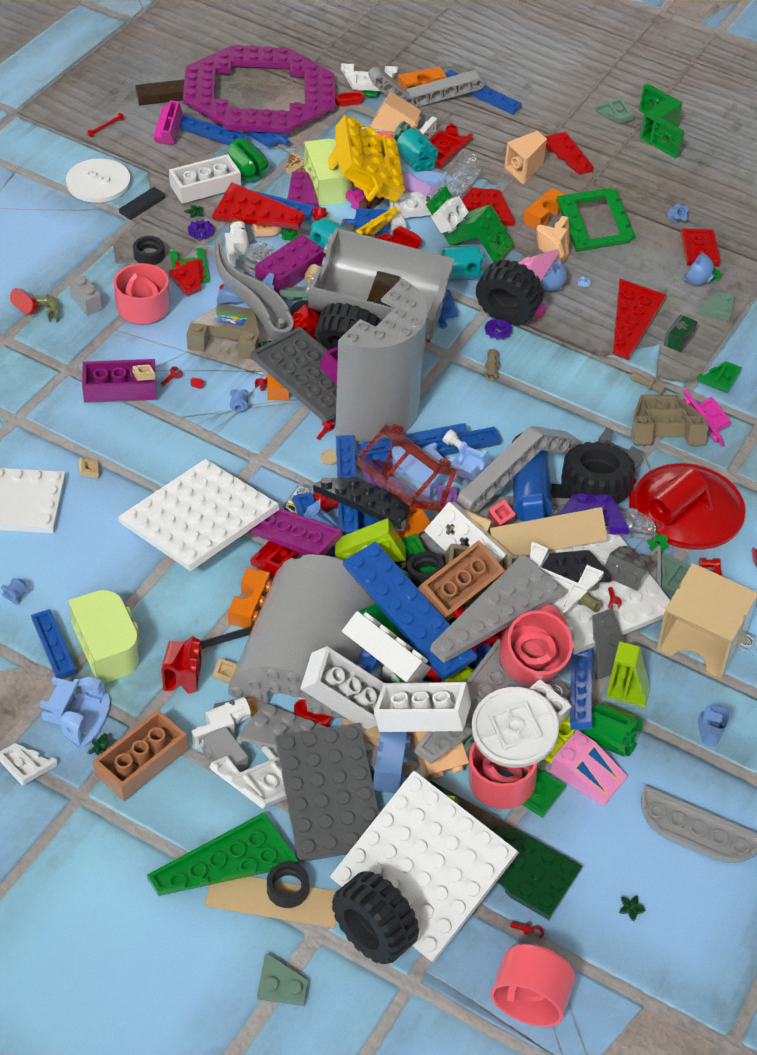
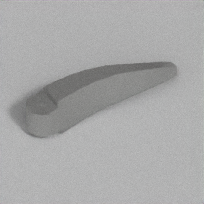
M217 238L215 240L216 265L225 285L253 310L271 340L289 333L294 321L284 300L268 285L235 269L229 263L224 253L222 238Z

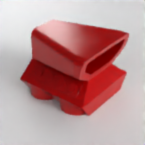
M192 636L185 642H168L161 668L164 691H173L180 684L188 694L196 692L202 663L201 640Z

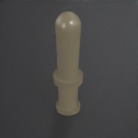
M636 372L630 374L631 380L648 387L649 390H655L661 395L665 393L666 387L657 384L655 380L651 381Z

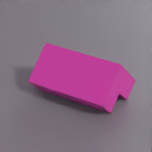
M170 100L168 106H162L153 136L155 143L174 145L183 116L179 101Z

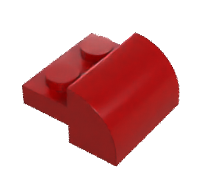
M268 541L250 559L252 566L270 572V579H273L277 569L285 561L291 558L298 559L301 555H298L297 551Z

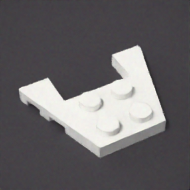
M341 63V71L352 89L357 91H380L373 85L368 75L369 72L354 71V64ZM385 66V73L394 78L398 73V67Z
M420 192L403 193L396 202L389 200L390 209L396 206L400 210L391 220V229L394 230L398 226L406 228L404 219L409 217L432 216L425 205L429 199Z
M532 542L529 559L565 589L563 596L550 603L565 616L603 577L604 572L587 565L579 582H574L542 568L549 549Z
M262 746L261 750L268 757L269 761L243 772H239L228 756L211 763L209 768L262 809L286 799L276 748Z

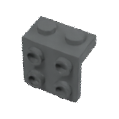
M619 546L609 554L604 567L610 573L612 580L638 591L646 572L654 566L655 561L651 560L649 555L633 552L631 547Z

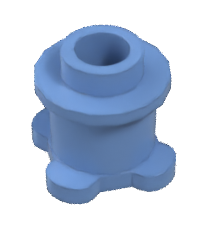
M675 204L668 210V218L672 222H678L680 219L686 221L689 209L686 205Z
M232 389L230 391L232 396L230 408L236 412L245 411L248 407V391L246 389Z
M12 578L8 586H1L2 596L17 605L19 603L17 598L27 592V585L20 578Z

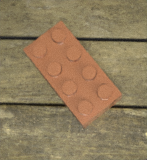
M478 540L418 587V590L446 620L454 614L455 610L460 609L497 580L505 570L481 541Z
M156 710L93 760L95 776L119 798L125 801L188 749L187 734L162 712Z

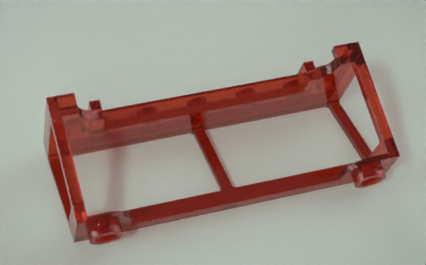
M393 424V426L385 425L360 453L356 464L410 507L441 512L445 506L458 469L451 465L452 462L447 459H435L405 437L406 431L403 430L404 427ZM382 434L392 440L386 461L363 458ZM398 444L406 452L393 466L390 464L392 449ZM409 454L434 471L417 492L393 475V472ZM438 474L450 475L441 501L421 495Z

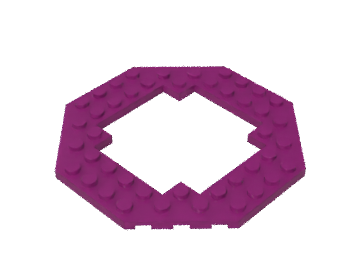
M254 45L229 46L186 66L183 104L193 106V110L201 115L206 114L208 119L216 124L221 123L226 130L291 133L295 127L301 128L309 124V120H317L323 117L325 112L335 111L334 73L290 48L257 47ZM231 66L290 69V77H304L305 104L299 102L290 103L289 111L229 108V100L214 99L215 73L230 74Z

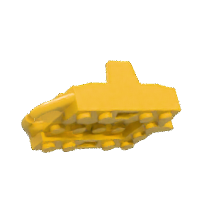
M344 114L335 126L336 146L328 157L329 169L333 170L339 164L342 176L352 181L354 186L363 190L368 201H372L376 196L396 202L405 191L397 141L385 135L381 137L378 132L369 126L362 129V122Z

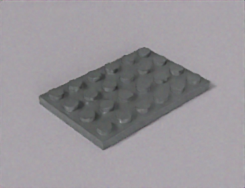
M298 327L251 352L250 358L324 423L336 417L337 385L319 368L324 352L328 350L304 329Z
M360 723L275 736L297 860L300 863L347 855L379 815Z

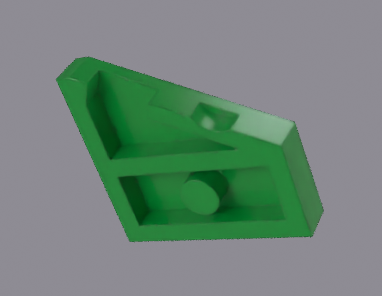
M726 361L717 367L711 368L704 375L702 373L699 374L697 381L729 393L741 374L742 367Z

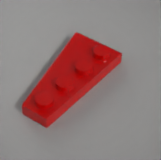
M566 131L544 136L547 139L546 149L550 153L554 152L557 154L559 160L566 161V165L577 174L582 175L593 172L594 166Z

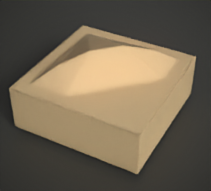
M150 365L133 366L132 372L137 381L155 379V372Z
M80 457L78 461L79 475L97 479L99 476L98 461Z
M219 658L212 678L229 684L237 663Z

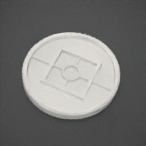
M101 158L90 159L76 164L69 170L66 176L68 191L74 197L92 203L108 202L119 198L126 193L131 183L130 173L124 165L114 160Z
M506 687L488 694L478 704L473 714L472 735L477 748L486 758L501 766L521 768L538 763L552 751L558 738L559 722L555 709L544 696L528 688Z

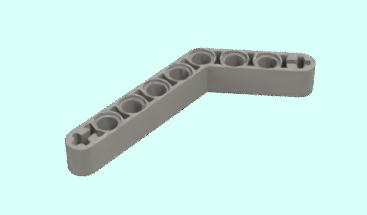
M379 67L371 68L368 73L373 85L385 95H388L391 91L415 107L477 91L485 85V80L477 70L408 89L404 88Z
M530 426L460 492L457 498L458 504L468 511L476 513L541 450L568 453L571 448L580 444L581 441L566 431Z

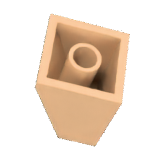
M390 91L375 114L370 127L394 132L397 126L405 121L410 124V129L416 128L421 118L419 116L421 110Z
M535 131L507 142L504 168L518 181L525 184L544 163L547 139L540 132Z
M428 731L407 732L408 735H411L410 747L413 753ZM462 742L433 764L428 763L414 753L424 778L431 777L432 780L443 777L444 772L451 771L452 774L463 771L464 766L469 763Z

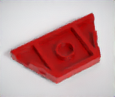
M439 130L433 135L429 141L439 151L435 162L437 167L441 169L472 140L473 134L468 133V136H459V132Z

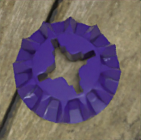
M204 219L202 221L196 220V222H191L188 226V233L193 238L205 239L214 233V226L210 224V221L205 222Z
M493 319L486 323L485 332L490 338H496V340L501 338L504 340L505 337H510L512 326L505 320Z

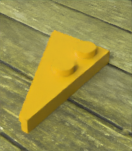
M394 206L357 229L356 233L373 237L400 210Z

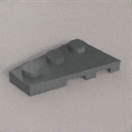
M613 608L592 615L593 640L595 641L596 652L594 654V661H596L595 680L611 675L619 641L625 643Z

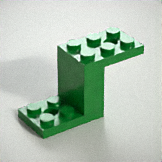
M646 83L643 85L639 111L644 113L640 139L676 159L680 156L685 132L678 127L683 102Z
M444 186L425 205L431 215H433L453 196L447 186ZM491 204L468 211L469 213L464 217L465 220L457 224V228L454 231L443 233L449 245L479 237L493 263L502 260L514 247L512 239Z

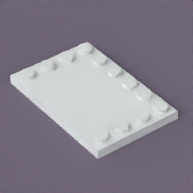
M0 468V530L54 533L66 478L65 472Z

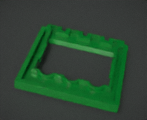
M605 188L557 196L556 201L561 215L568 217L569 235L576 252L628 244L636 238L617 190ZM606 199L620 234L590 239L576 203L583 204Z

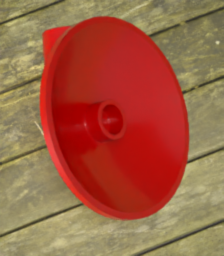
M674 463L657 467L640 479L634 491V512L641 525L651 535L654 533L666 535L668 538L667 543L675 547L705 550L721 546L732 540L739 533L744 523L745 503L738 489L726 477L704 466Z

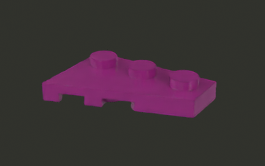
M292 171L287 199L319 207L308 172Z

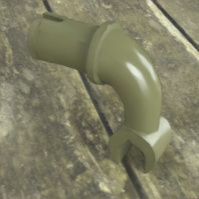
M49 294L43 296L31 295L36 300L37 306L51 308L46 312L49 322L53 317H55L56 323L60 320L58 313L59 303L53 296Z
M596 583L590 590H597L599 583ZM589 592L578 601L579 605H584L593 612H597L601 608V601L591 596Z

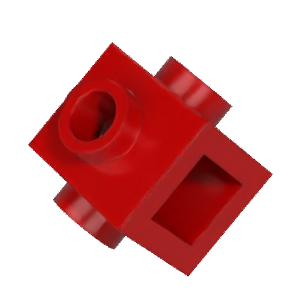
M303 305L292 316L294 321L293 329L301 327L310 334L315 330L319 320L317 311L309 308L307 305Z

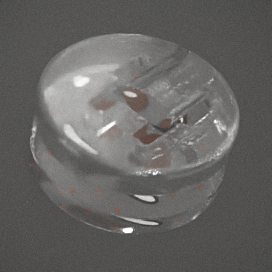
M264 242L248 245L244 252L245 265L250 270L255 271V265L274 253L275 249L270 244Z

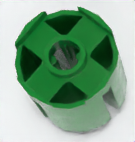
M238 138L230 143L231 147L227 154L241 172L243 180L254 183L258 181V177L261 179L265 176L269 165L268 160L249 139Z
M599 703L592 707V729L583 730V734L606 750L623 757L625 755L630 756L638 744L635 743L638 730L642 731L643 720L607 704Z

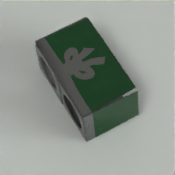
M679 315L666 332L664 346L682 352L695 336L698 321L684 315Z

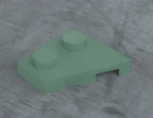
M622 97L595 106L597 113L619 124L634 119L633 113Z
M307 286L286 287L279 290L280 297H286V300H294L296 297H301V300H308V294H306Z
M718 291L699 307L697 315L729 321L735 295Z
M665 553L661 557V589L663 592L674 596L690 566Z
M265 954L257 1000L304 1006L308 980L269 954Z

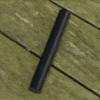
M252 627L202 640L201 649L248 636L252 631Z

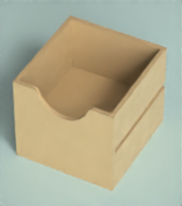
M692 563L665 609L656 650L669 656H673L681 651L694 652L704 660L706 673L721 680L748 631L757 600V592Z

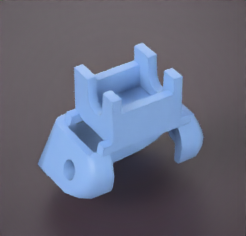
M435 442L422 449L415 445L393 447L392 462L395 470L401 476L407 474L416 482L425 485V489L419 492L424 499L433 498L437 493L438 485L450 479V471L446 473L444 471L451 467L449 463L451 458L445 460L436 451L437 444Z
M462 442L458 448L460 452L458 460L453 456L449 460L452 467L449 476L453 482L460 485L462 484L460 477L473 481L493 460H491L487 450L484 449L481 452L468 447L466 442ZM506 485L502 487L494 496L500 494L506 487Z
M53 677L52 684L56 685L49 701L41 700L39 703L40 708L53 713L43 711L42 719L43 721L61 725L62 734L79 748H85L98 736L109 713L110 699L109 695L105 692L104 681L96 677H84L80 681L79 679H74L71 682ZM77 686H81V694L76 693Z

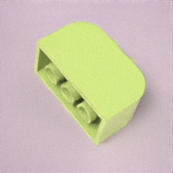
M335 139L304 142V168L309 174L319 206L348 201L346 200V192L352 190L354 185L352 181L342 176L339 164L333 170L329 169L328 157L336 146Z
M99 590L68 600L72 627L94 677L101 679L105 684L132 674L140 662L138 649L140 641L137 635L139 630L136 622L131 621V611L129 607L124 606L120 596L112 591Z

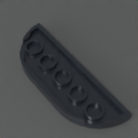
M358 477L322 478L321 481L313 484V491L380 521L388 518L393 527L400 530L410 520V507L402 496L395 495L372 483L359 480Z

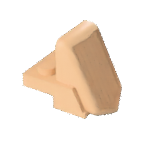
M562 216L556 222L554 228L544 225H538L536 228V239L540 250L544 253L556 249L559 250L555 258L556 262L560 259L564 263L569 255L568 217Z

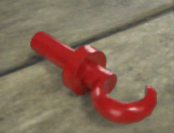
M514 922L510 923L511 928L523 931L524 935L528 933L533 934L534 930H539L541 932L539 938L544 937V930L540 926H533L531 928L528 923L525 926Z

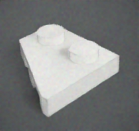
M16 743L0 751V763L22 786L57 766L55 758L51 757L48 760L40 757L39 752L28 750Z

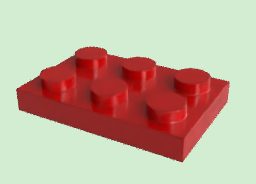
M681 229L687 265H692L702 252L712 260L714 266L720 265L714 229Z

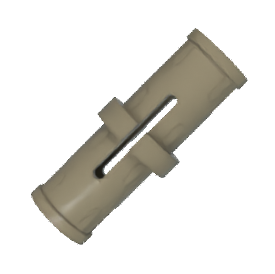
M490 349L487 354L488 360L485 364L487 369L486 379L495 381L499 368V352L496 349Z

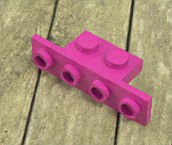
M687 389L683 390L685 394L684 401L705 417L712 440L715 443L718 442L721 447H724L725 444L719 431L732 424L728 416L713 397L698 405Z

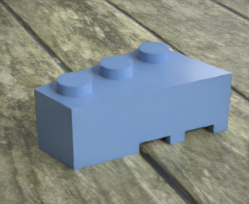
M407 732L380 733L373 782L374 791L396 793L405 782L406 773L401 772L402 766L407 767L408 754H404L405 747L409 748L411 735H408Z

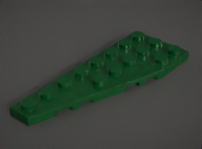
M430 781L433 786L445 795L458 798V805L519 852L496 883H499L505 889V893L511 899L550 921L582 871L583 866Z

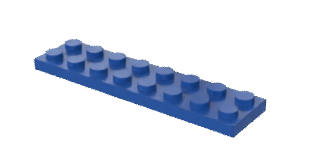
M376 541L343 561L345 569L416 651L429 660L427 663L443 681L476 660L477 655L471 648L445 663L430 650L431 644L450 625Z

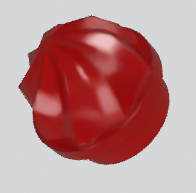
M325 207L313 208L312 216L315 221H319L324 217L327 218L328 212H326Z

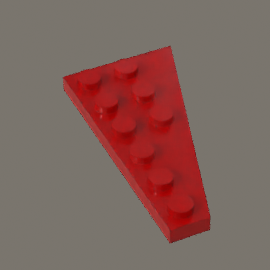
M231 182L213 212L212 217L213 220L241 221L246 224L299 229L305 219V214Z
M620 278L613 355L627 360L630 359L664 303L666 294Z

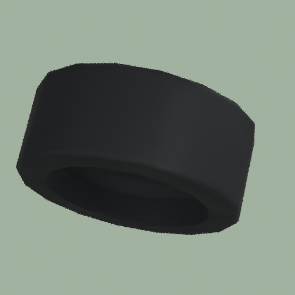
M155 236L138 238L133 244L134 259L139 264L156 265L160 263L165 257L163 241ZM148 248L157 250L152 253L141 252L142 250Z
M429 551L413 555L407 563L408 575L412 583L419 587L445 566L444 559L439 554ZM425 566H432L436 568L435 570L427 573H421L416 571L417 569Z
M283 862L270 870L267 876V895L270 901L282 908H294L306 900L309 894V876L301 865L293 862ZM283 876H293L301 881V888L294 894L285 895L275 889V881Z

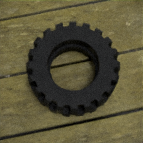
M499 260L491 263L476 285V298L479 305L483 307V311L487 312L491 318L505 320L510 325H520L531 320L544 297L543 285L540 283L538 275L535 276L532 269L529 270L526 268V265H521L517 261Z
M331 303L321 311L315 329V336L323 347L331 350L338 347V340L360 319L375 327L382 320L377 318L374 313H370L359 306H352L347 303Z
M590 441L584 444L580 443L571 448L564 457L561 484L565 492L570 496L579 493L612 495L615 503L619 504L630 494L635 465L631 457L624 450L621 451L619 447L611 446L610 443L603 444L599 441H595V443Z
M371 871L360 872L335 892L332 900V911L335 913V920L339 923V928L345 933L348 941L352 942L354 947L361 951L366 958H371L373 962L380 964L393 963L417 941L419 923L418 919L415 918L414 910L409 906L408 900L401 895V891L395 888L388 879L385 880L382 875Z

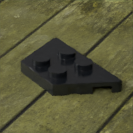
M590 550L550 553L542 565V568L577 583L586 566L589 565L604 572L603 577L597 583L611 582L610 573Z

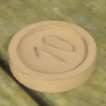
M323 451L321 453L322 463L325 465H335L337 463L336 451Z

